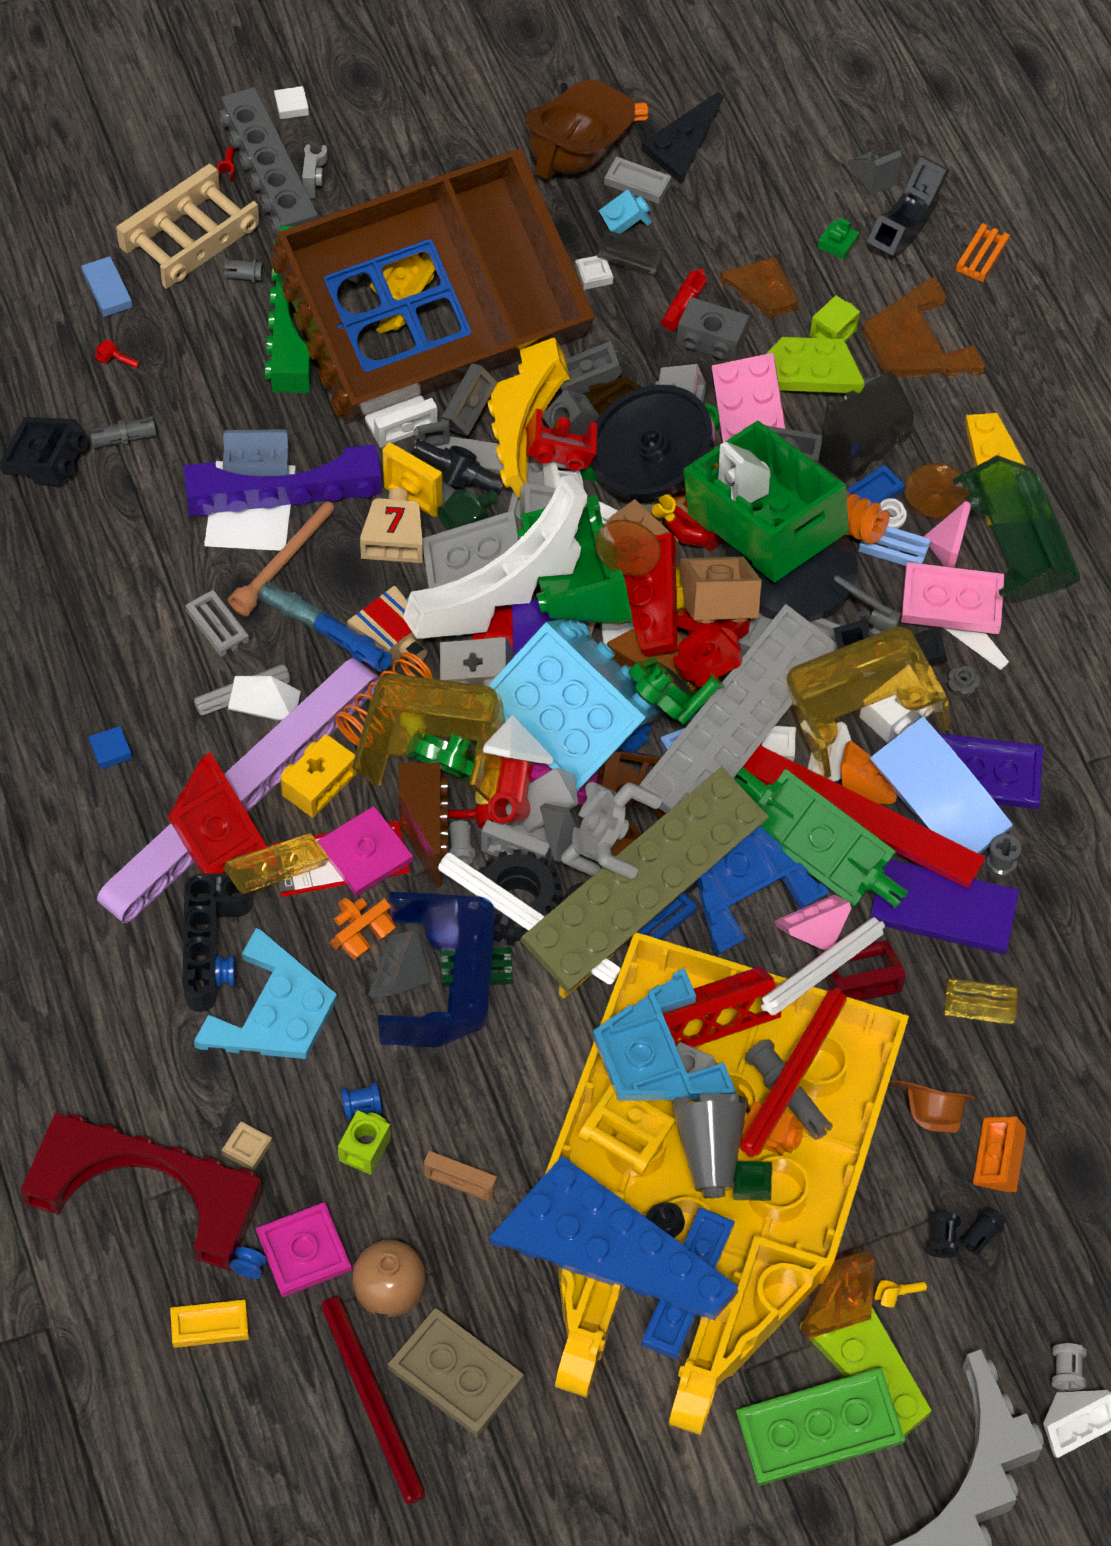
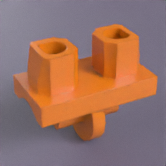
M343 898L338 902L341 913L334 920L338 926L343 925L347 921L351 924L339 932L330 943L335 950L342 947L352 959H357L371 947L360 933L362 930L369 927L380 941L396 928L392 918L387 913L391 907L384 898L365 914L361 915L360 911L367 907V903L363 898H360L355 903L351 902L348 898Z

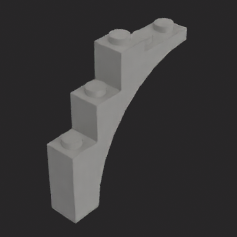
M981 1349L967 1354L962 1366L972 1394L975 1416L974 1450L967 1476L956 1496L938 1517L916 1534L891 1546H992L988 1530L984 1525L979 1526L978 1523L1012 1510L1017 1500L1018 1489L1012 1475L1005 1474V1472L1036 1461L1043 1449L1044 1440L1042 1433L1036 1423L1031 1424L1027 1413L1012 1418L1014 1415L1012 1403L1007 1394H1001L996 1383L998 1381L996 1368L990 1359H985Z

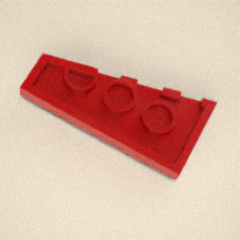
M672 532L610 545L617 568L622 570L625 579L633 625L641 651L646 657L677 651L676 538Z

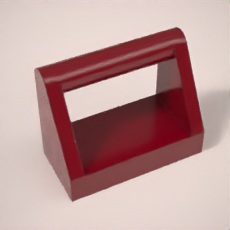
M888 940L871 943L847 962L882 955L886 968L846 977H840L838 971L835 970L825 979L829 990L837 988L849 998L864 1001L901 993L906 975Z

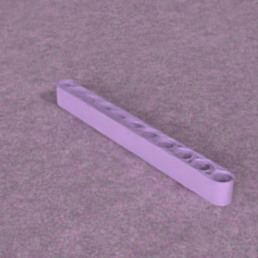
M350 658L224 774L246 812L251 810L281 781L280 778L285 768L290 764H295L303 756L310 743L319 741L325 734L330 736L338 728L336 715L340 711L343 712L345 706H356V696L358 694H368V685L370 683H380V677L360 661ZM373 685L371 687V696L376 692L379 685ZM365 696L358 699L359 707L369 698ZM348 708L346 712L352 715L357 709ZM172 824L167 826L100 890L97 896L98 903L122 923H128L133 920L194 863Z

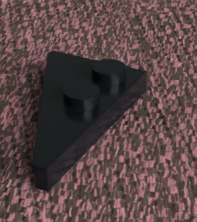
M719 92L715 93L642 142V151L680 184L684 182L686 172L690 164L694 162L697 150L701 148L713 118H716L719 112L723 95Z

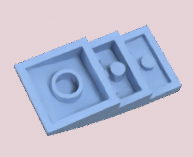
M924 716L870 757L871 763L892 785L894 792L914 813L920 825L978 854L989 847L997 835L1005 834L1013 828V824L989 793Z

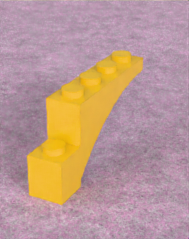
M555 337L521 349L522 363L518 364L520 374L498 382L491 394V399L487 401L490 413L495 418V422L491 423L492 430L497 441L500 443V445L496 446V452L501 464H504V468L500 470L501 478L505 487H511L517 498L520 497V488L523 483H528L529 456L526 455L527 431L525 427L536 408L543 410V415L560 386L565 381L570 380L566 357Z

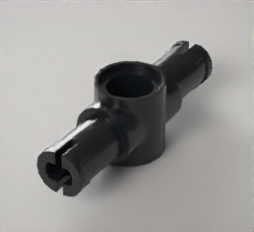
M417 438L411 455L441 471L442 481L458 488L474 484L496 495L499 494L503 485L501 475L479 466L480 462L476 461L477 456L473 452L456 445L451 446L450 449L445 447L443 450Z

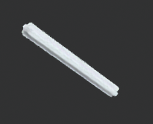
M447 853L438 866L439 871L529 931L545 917L452 853ZM606 959L591 974L607 985H611L618 977L621 969L612 961Z
M875 917L867 920L763 997L764 1003L761 1004L762 1010L768 1011L770 1015H776L881 937L883 935L882 929L885 928L884 922H879Z

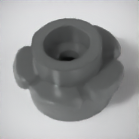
M955 667L948 674L950 691L958 697L972 695L975 688H978L980 685V677L975 674V670L971 667Z

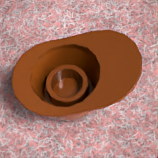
M889 1081V1084L894 1088L908 1093L911 1116L919 1126L932 1132H958L966 1102L975 1100V1097L971 1095L941 1092L903 1081Z

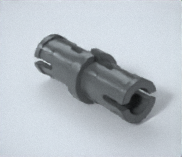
M152 416L127 422L118 420L117 424L89 429L94 449L122 443V446L129 445V441L157 436Z

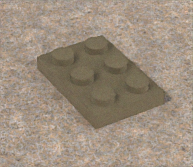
M437 1308L430 1313L388 1363V1370L476 1437L479 1436L524 1380L523 1373Z

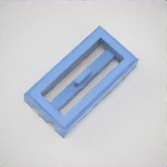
M888 526L882 538L876 542L888 546L887 548L876 544H868L861 540L858 552L906 566L907 562L923 564L931 539ZM900 550H901V551H904V552H907V553H911V554L917 555L918 557H915V556H912V555H908V554L902 553V552H900Z

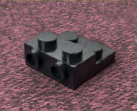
M24 417L0 460V470L3 474L30 475L35 484L62 485L65 477L73 474L75 469L74 460L78 453L86 450L88 444L87 435L76 419Z

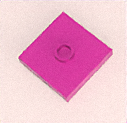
M374 806L317 840L318 848L356 897L413 862V855Z
M325 1202L255 1228L281 1297L352 1271Z

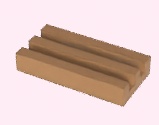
M432 1151L428 1152L424 1160V1176L426 1178L492 1202L497 1191V1176Z

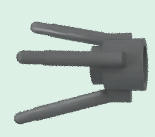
M835 576V582L850 591L851 595L859 599V601L874 609L868 621L869 624L873 625L872 629L869 628L870 632L878 637H882L883 634L891 637L902 614L881 604L840 576ZM833 622V623H835V624H837V625H840V626L846 625V624H843V623Z

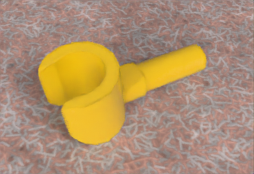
M881 1280L874 1299L881 1300V1305L885 1307H895L898 1295L926 1291L927 1285L925 1282L898 1285L889 1280Z

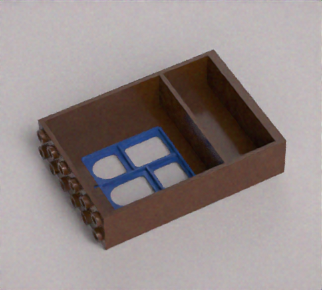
M521 148L277 233L272 256H270L273 271L275 274L280 273L284 282L282 284L284 297L288 303H293L296 313H294L296 325L300 331H305L309 340L306 342L308 353L313 360L317 359L321 368L318 371L320 381L324 388L329 387L333 396L331 399L333 411L337 417L341 416L344 425L414 397L424 396L457 384L463 380L472 363L481 365L489 372L521 360L520 350L555 337L560 346L582 338L595 318ZM421 252L428 253L440 278V285L400 300L394 299L383 276L382 267ZM366 273L372 280L381 305L364 313L348 312L338 302V287L348 278ZM446 298L453 308L461 329L458 333L436 341H430L427 339L421 326L416 309L422 305ZM395 315H402L414 339L415 347L382 360H373L364 356L357 344L358 334L362 328Z

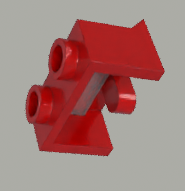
M536 408L525 427L527 431L526 455L535 457L540 463L554 461L566 464V467L570 470L587 469L596 455L597 423L591 422L583 436L568 433L570 430V420L565 417L559 418L552 429L542 427L543 410Z

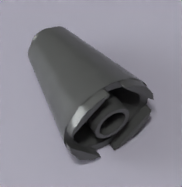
M699 1094V1099L693 1103H688V1096L674 1099L672 1102L674 1117L695 1191L703 1192V1198L725 1197V1191L733 1188L747 1108V1099L745 1097L739 1100V1095Z

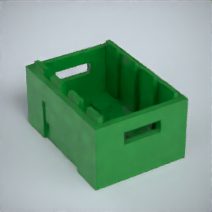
M759 420L725 442L752 452L760 461L767 464L771 473L769 494L752 503H749L740 495L736 497V502L732 500L731 488L718 479L719 466L711 470V467L719 462L720 445L683 469L688 516L709 532H715L752 561L756 569L774 583L849 532L846 485ZM753 508H762L759 511H753Z

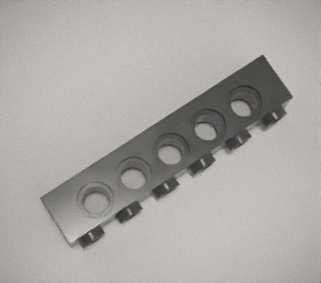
M252 87L222 96V110L218 111L220 122L223 128L228 127L229 129L228 134L233 149L238 148L240 151L239 159L243 170L248 169L250 172L249 179L254 192L259 191L261 207L264 213L269 212L271 216L270 223L274 234L277 235L280 232V226H298L318 219V214L256 88Z

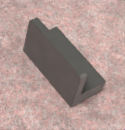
M473 363L470 365L442 415L443 419L441 421L449 420L450 432L469 435L498 383L481 365Z

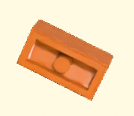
M1018 1117L983 1118L973 1178L974 1185L1004 1192H1017L1026 1136V1127Z

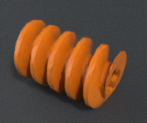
M847 491L849 532L846 535H852L858 540L862 539L868 544L878 542L888 527L890 513L887 510L882 511L879 503L874 502L871 504V501L867 498L860 500L859 495H850Z

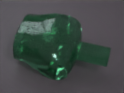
M457 489L444 504L437 507L438 517L447 530L488 518V513L485 507L497 502L498 496L494 490L474 497L464 489Z

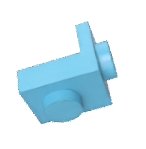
M628 189L599 210L609 230L616 237L640 219L647 226L652 223L647 213L651 210L648 203L641 195L636 197Z

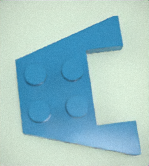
M685 968L674 973L672 979L662 986L657 985L648 992V996L633 1006L629 1005L593 1031L594 1041L618 1101L674 1100L688 1096V1100L699 1099V1094H736L724 1062L689 1074L686 1072L662 1013L696 1003V994Z

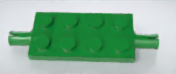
M745 767L738 771L737 775L747 781V784L739 778L734 777L733 779L769 816L760 827L783 847L782 851L795 863L800 862L811 875L840 897L849 901L853 907H856L865 894L871 890L895 909L902 901L891 892L893 891L901 898H906L909 891L884 874L886 866L897 853L896 850L789 770L785 769L775 783H769L768 785L747 771Z

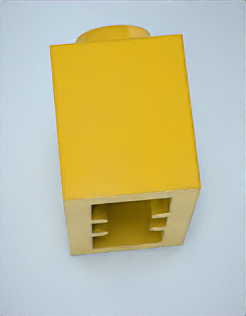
M325 734L319 741L310 743L303 756L295 764H290L285 768L280 778L282 796L314 818L358 773L357 756Z

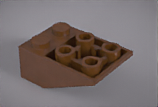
M399 763L400 828L435 887H441V874L444 873L439 871L438 866L443 857L448 853L447 776H441L440 763Z

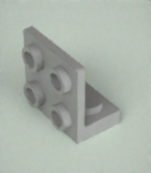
M510 801L506 805V812L508 816L511 814L512 805ZM489 820L486 821L481 831V851L498 858L499 853L504 851L508 855L513 854V850L521 849V854L527 855L528 851L535 853L536 859L542 856L546 858L549 867L553 856L545 825L529 833L523 823L502 824Z

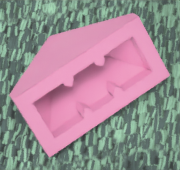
M965 501L924 536L931 539L929 547L944 567L955 568L972 504Z
M834 894L775 920L776 927L787 934L826 951L835 945L852 908L849 901Z

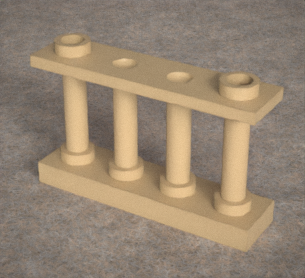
M209 163L116 226L119 247L125 253H129L136 247H141L160 264L162 285L167 289L174 283L182 281L187 274L245 234L251 233L260 225L258 204L253 201L243 209L234 204L220 191L218 170ZM206 199H211L231 217L217 225L196 206ZM183 215H188L208 233L194 241L173 222ZM164 230L184 249L170 257L150 238Z

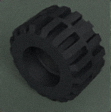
M521 849L513 850V854L508 855L504 851L499 853V859L496 860L491 857L486 861V867L481 866L479 869L480 873L507 891L521 889L530 892L536 899L528 905L544 916L561 903L560 877H557V870L554 866L548 867V860L543 856L536 859L534 852L528 851L527 855L521 854ZM474 894L475 918L478 924H482L484 933L488 935L492 932L493 940L500 943L502 939L507 940V945L514 946L515 941H519L528 930Z

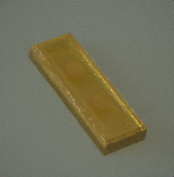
M309 833L228 860L224 866V871L241 894H245L326 866L329 857L312 834Z

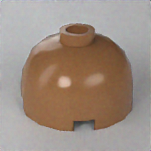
M380 1240L370 1244L359 1254L353 1267L352 1288L357 1301L368 1312L387 1314V1317H397L412 1310L423 1296L426 1284V1270L419 1254L410 1245L398 1240Z

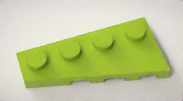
M856 1278L852 1279L800 1323V1330L845 1378L882 1367L904 1438L930 1416L932 1410Z

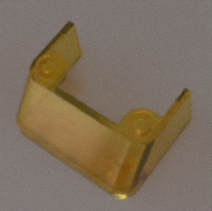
M903 627L888 629L797 665L787 675L788 691L804 737L825 778L831 776L827 746L834 743L838 736V728L834 719L893 695L896 696L900 705L908 710H920L931 705L944 731L951 729L948 698L913 633Z
M399 674L385 675L377 682L374 688L352 768L373 786L380 787L388 756H405L415 731L443 737H450L452 733L466 740L477 741L475 762L469 785L489 802L490 798L496 794L502 756L485 753L483 748L486 742L505 723L502 698L493 688L485 685Z

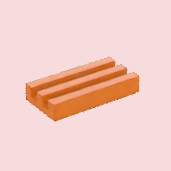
M984 223L981 224L956 267L957 272L981 282L985 281L1010 237V234L1005 232L1003 235L998 234L999 230L993 228L992 231L988 230V225ZM987 238L970 267H966L982 239ZM993 241L998 243L982 270L977 272V267Z

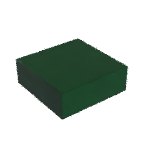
M737 1161L733 1187L734 1200L771 1201L772 1162Z

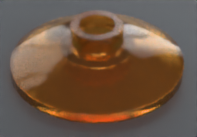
M931 463L918 467L909 475L905 493L911 506L918 512L930 517L945 518L965 501L968 502L970 488L966 478L955 468L945 464Z
M611 521L600 529L596 537V551L600 559L614 571L621 569L624 575L637 576L648 573L659 561L661 549L656 536L647 527L635 521Z

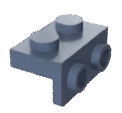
M225 430L223 432V470L248 476L271 477L288 475L289 451L287 430Z

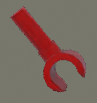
M232 147L227 148L225 161L219 162L216 166L219 180H221V175L224 172L230 173V181L235 180V170L232 164L234 149Z
M110 340L103 341L95 348L97 351L95 357L102 364H106L114 358L136 369L139 367V361L122 354Z
M480 804L475 809L448 810V818L476 819L477 827L483 829L487 820L494 822L488 814V804Z

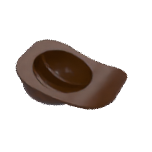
M585 80L574 84L552 101L529 110L525 116V124L530 129V150L537 159L534 173L548 179L558 173L575 174L594 166L605 155L610 145L622 136L633 123L635 117V104L633 100L601 81Z

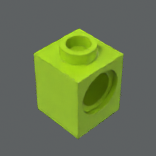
M835 295L812 317L810 337L844 339L846 342L857 331L860 311L851 303Z
M357 1110L338 1145L339 1161L372 1175L391 1140L390 1124L376 1113L369 1112L365 1114ZM366 1135L375 1138L369 1144H362L357 1141L360 1137Z

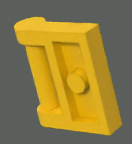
M610 1084L582 1126L578 1137L586 1142L589 1140L593 1141L633 1165L632 1170L642 1175L672 1129L675 1119L644 1100L618 1101L613 1086ZM601 1121L644 1146L641 1153L598 1128V1125Z

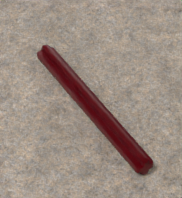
M337 1296L327 1299L321 1304L323 1314L404 1501L408 1505L419 1502L425 1495L423 1487L344 1306Z

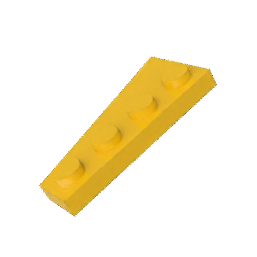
M997 413L966 415L964 424L987 525L1051 520L1052 511Z

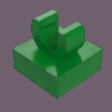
M839 218L838 222L833 220L820 237L817 248L845 260L858 242L860 232L851 229V222L843 218Z

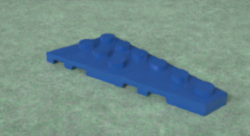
M561 1156L489 1237L490 1244L501 1248L504 1246L520 1251L524 1256L533 1259L538 1257L558 1264L559 1268L612 1286L617 1284L632 1289L635 1294L644 1297L649 1295L670 1302L671 1306L712 1320L719 1316L739 1292L738 1286L564 1156Z

